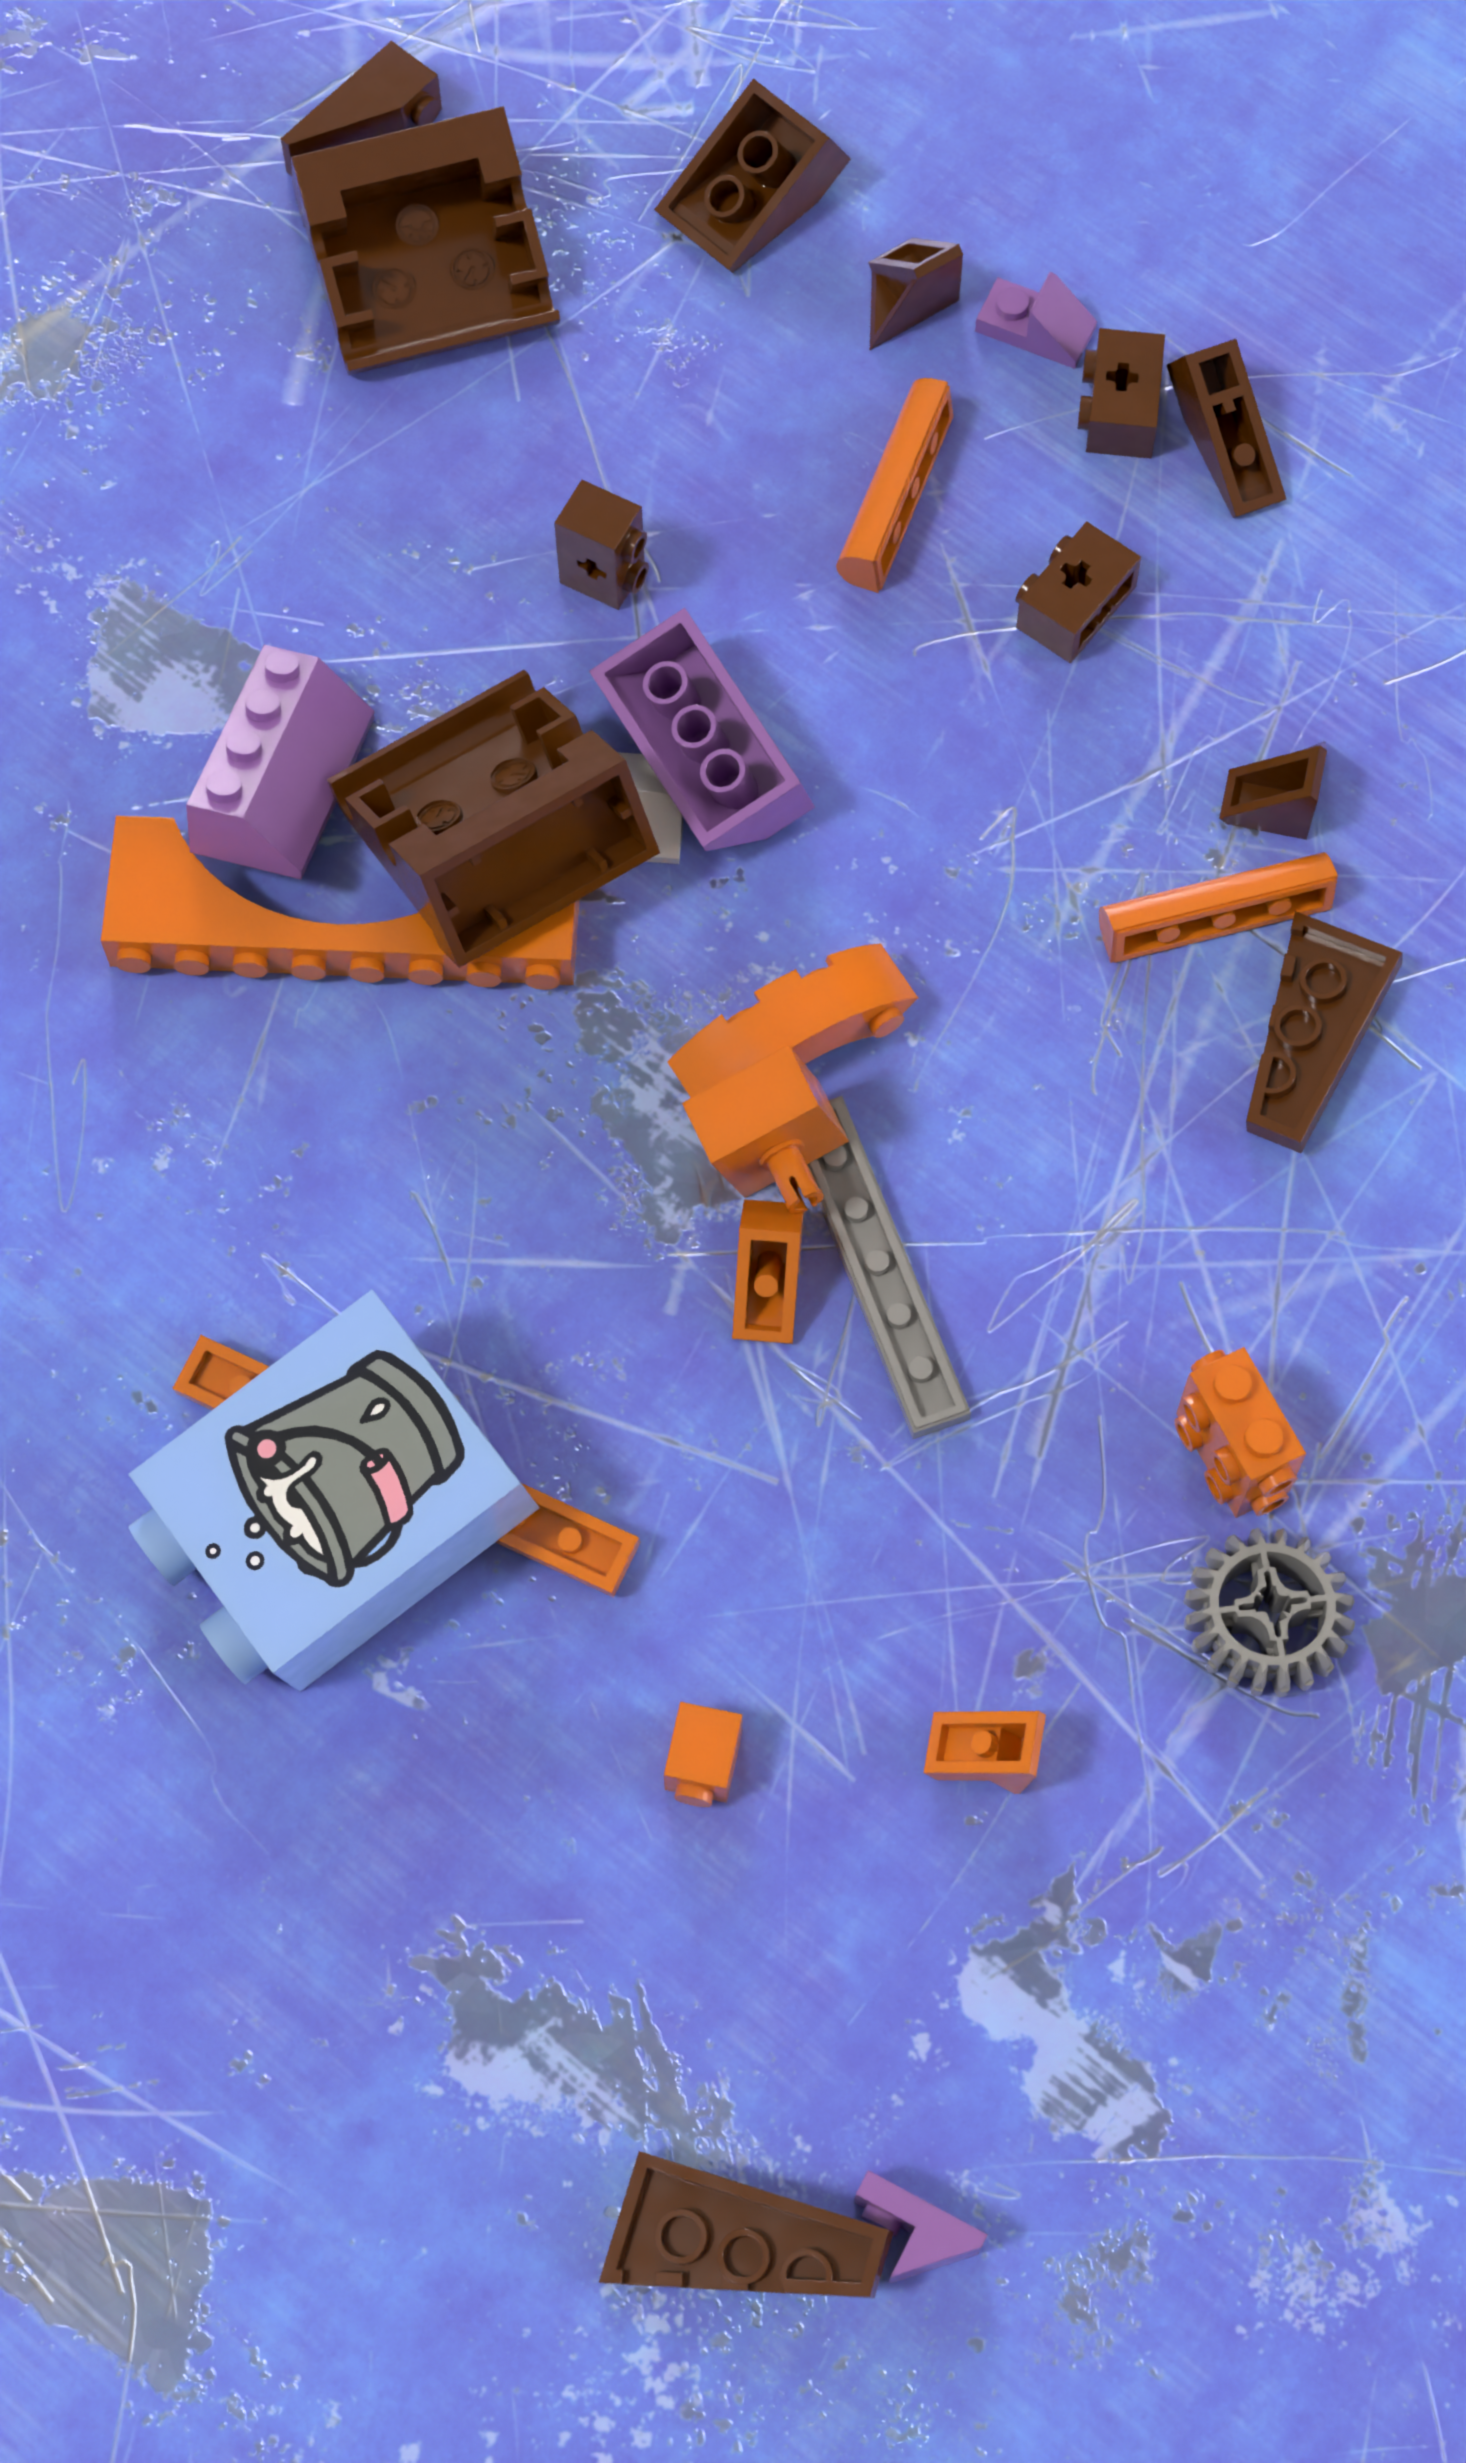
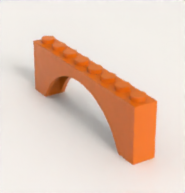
M116 815L101 944L110 967H118L130 973H144L151 968L176 969L180 973L193 976L204 975L209 971H232L248 978L263 977L267 973L292 974L304 980H319L326 975L350 976L357 981L366 983L379 982L384 978H404L422 985H434L442 980L467 981L478 987H494L501 982L526 983V985L535 989L549 990L559 985H574L580 899L458 968L440 949L432 929L419 912L388 921L365 924L320 923L289 917L268 910L243 898L212 875L196 856L190 853V848L183 839L174 818Z

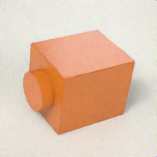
M680 1702L664 1771L665 1790L675 1792V1800L697 1807H711L713 1800L727 1803L743 1731V1714Z

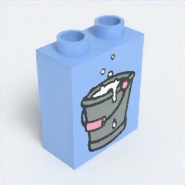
M373 1289L128 1474L152 1506V1509L128 1526L141 1549L158 1571L173 1586L197 1569L223 1604V1607L199 1624L205 1637L223 1662L245 1685L269 1668L274 1675L300 1692L540 1508Z

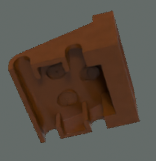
M504 106L291 157L293 190L348 375L560 323L559 311L554 309L549 291V274L532 210L527 208L521 183L522 172Z
M525 670L518 672L326 779L346 819L432 929L440 949L458 968L660 853L626 759L593 730L583 734L576 715L545 687L535 691L529 673Z

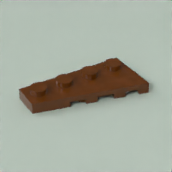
M1295 911L1291 926L1290 942L1280 973V984L1276 1002L1272 1007L1269 1020V1031L1265 1049L1261 1055L1247 1114V1132L1302 1153L1401 968L1403 952Z
M639 2151L598 2283L875 2299L894 2232Z

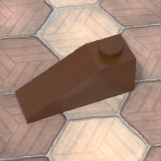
M391 40L280 138L286 172L292 176L291 157L433 123L442 110L438 74Z
M1236 338L1183 356L1167 364L1166 366L1182 417L1232 517L1235 518L1287 500Z

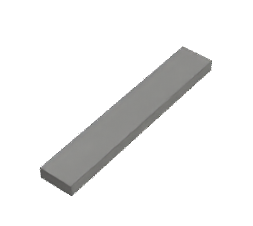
M840 1096L829 1100L849 1142L807 1165L818 1187L824 1194V1198L819 1203V1206L913 1439L970 1420L971 1412L844 1099Z

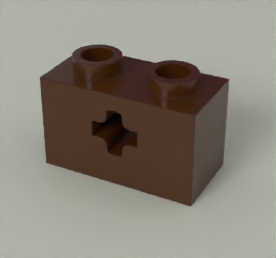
M1099 328L1096 350H1085L1082 383L1092 384L1091 396H1081L1077 429L1088 430L1086 452L1152 458L1158 421L1165 334Z
M581 479L554 522L559 581L562 585L619 610L629 592L636 594L640 590L649 569V564L645 562L644 558L647 533L643 531L642 506Z
M1086 521L1073 537L1065 535L1058 542L1049 558V565L1040 576L1033 573L1022 584L1015 600L1019 604L1016 628L1071 664L1136 588L1141 556Z

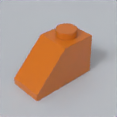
M744 1199L739 1227L732 1339L793 1344L804 1212L791 1214L788 1212L784 1202Z

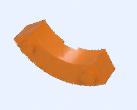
M881 943L849 948L828 955L825 960L829 966L827 968L814 970L803 978L795 969L756 990L754 996L758 1001L757 1004L736 1013L727 1021L721 1014L692 1037L667 1062L692 1098L787 1045L806 1064L850 1042L872 1036L875 1038L884 1037L895 1031L903 1023L904 1016L902 1014L918 999V996Z

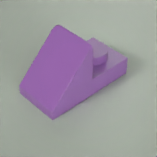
M1049 272L1040 292L997 277L976 318L975 332L1076 369L1096 328L1097 320L1061 279L1052 272Z
M869 2170L855 2195L854 2203L865 2208L861 2215L865 2222L893 2231V2236L895 2237L900 2228L912 2234L890 2277L889 2283L978 2255L987 2237L986 2233Z

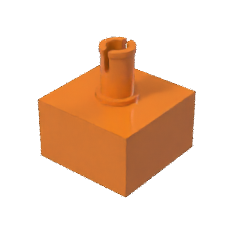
M789 1045L682 1103L711 1164L744 1198L776 1182L786 1203V1208L791 1214H798L808 1210L798 1190L799 1187L803 1196L809 1198L813 1207L818 1205L824 1198V1194L818 1187L807 1164L849 1142L820 1082Z

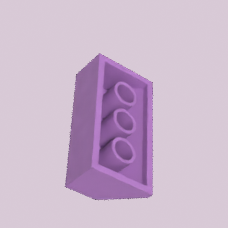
M685 608L589 671L705 851L768 839L815 808L801 782Z
M264 644L186 804L190 853L302 880L336 804L335 797L326 779L355 763L374 721V710L319 657Z

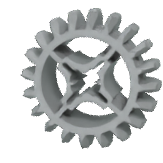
M1259 1528L1252 1529L1248 1537V1547L1234 1534L1227 1537L1225 1542L1226 1554L1221 1550L1211 1548L1205 1556L1208 1568L1195 1567L1190 1578L1198 1588L1187 1590L1184 1596V1604L1196 1610L1186 1615L1184 1620L1185 1629L1193 1632H1203L1193 1640L1191 1645L1193 1652L1204 1653L1212 1650L1214 1654L1209 1659L1206 1669L1211 1674L1218 1672L1224 1665L1231 1669L1226 1683L1229 1688H1236L1242 1676L1252 1679L1250 1691L1254 1697L1261 1696L1266 1681H1272L1274 1692L1280 1698L1287 1696L1290 1690V1677L1303 1691L1310 1689L1314 1683L1312 1671L1317 1675L1328 1677L1334 1668L1330 1657L1342 1658L1348 1649V1645L1340 1636L1350 1635L1355 1626L1354 1620L1343 1615V1613L1351 1610L1354 1605L1353 1596L1336 1592L1346 1581L1345 1572L1335 1571L1326 1574L1324 1570L1328 1566L1331 1556L1329 1552H1322L1314 1559L1309 1557L1307 1552L1311 1541L1308 1537H1302L1298 1541L1296 1548L1287 1546L1288 1537L1284 1528L1276 1531L1272 1543H1266L1264 1534ZM1251 1571L1253 1577L1249 1587L1251 1594L1244 1598L1235 1599L1232 1606L1219 1607V1595L1222 1588L1236 1576ZM1277 1572L1289 1576L1306 1591H1293L1286 1588L1280 1582ZM1263 1598L1265 1603H1268L1271 1613H1280L1275 1626L1273 1622L1269 1621L1267 1612H1257ZM1318 1618L1316 1638L1305 1648L1287 1655L1285 1644L1289 1638L1288 1629L1302 1626L1305 1619ZM1231 1634H1246L1252 1637L1258 1643L1261 1654L1247 1649L1236 1641Z

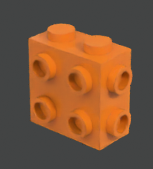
M1245 1347L1228 1355L1223 1350L1211 1352L1191 1366L1192 1372L1188 1375L1176 1412L1178 1417L1174 1419L1175 1428L1184 1446L1190 1452L1197 1449L1208 1470L1204 1472V1477L1215 1500L1221 1505L1227 1502L1235 1518L1252 1510L1256 1516H1261L1277 1509L1289 1499L1287 1493L1290 1492L1292 1485L1297 1481L1296 1476L1306 1452Z

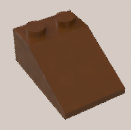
M753 78L654 210L733 273L816 205L851 158L830 137Z

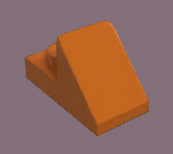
M1040 1711L934 1712L923 1773L936 1780L991 1781L1014 1794H1021L1037 1775L1046 1714Z

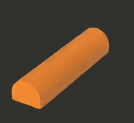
M920 378L912 383L836 564V569L840 576L854 586L879 593V590L883 588L954 417L950 386H948L947 381Z
M1326 852L1101 906L1099 908V924L1102 939L1110 962L1116 963L1291 920L1294 918L1295 911L1304 915H1311L1331 910L1338 875L1329 855Z

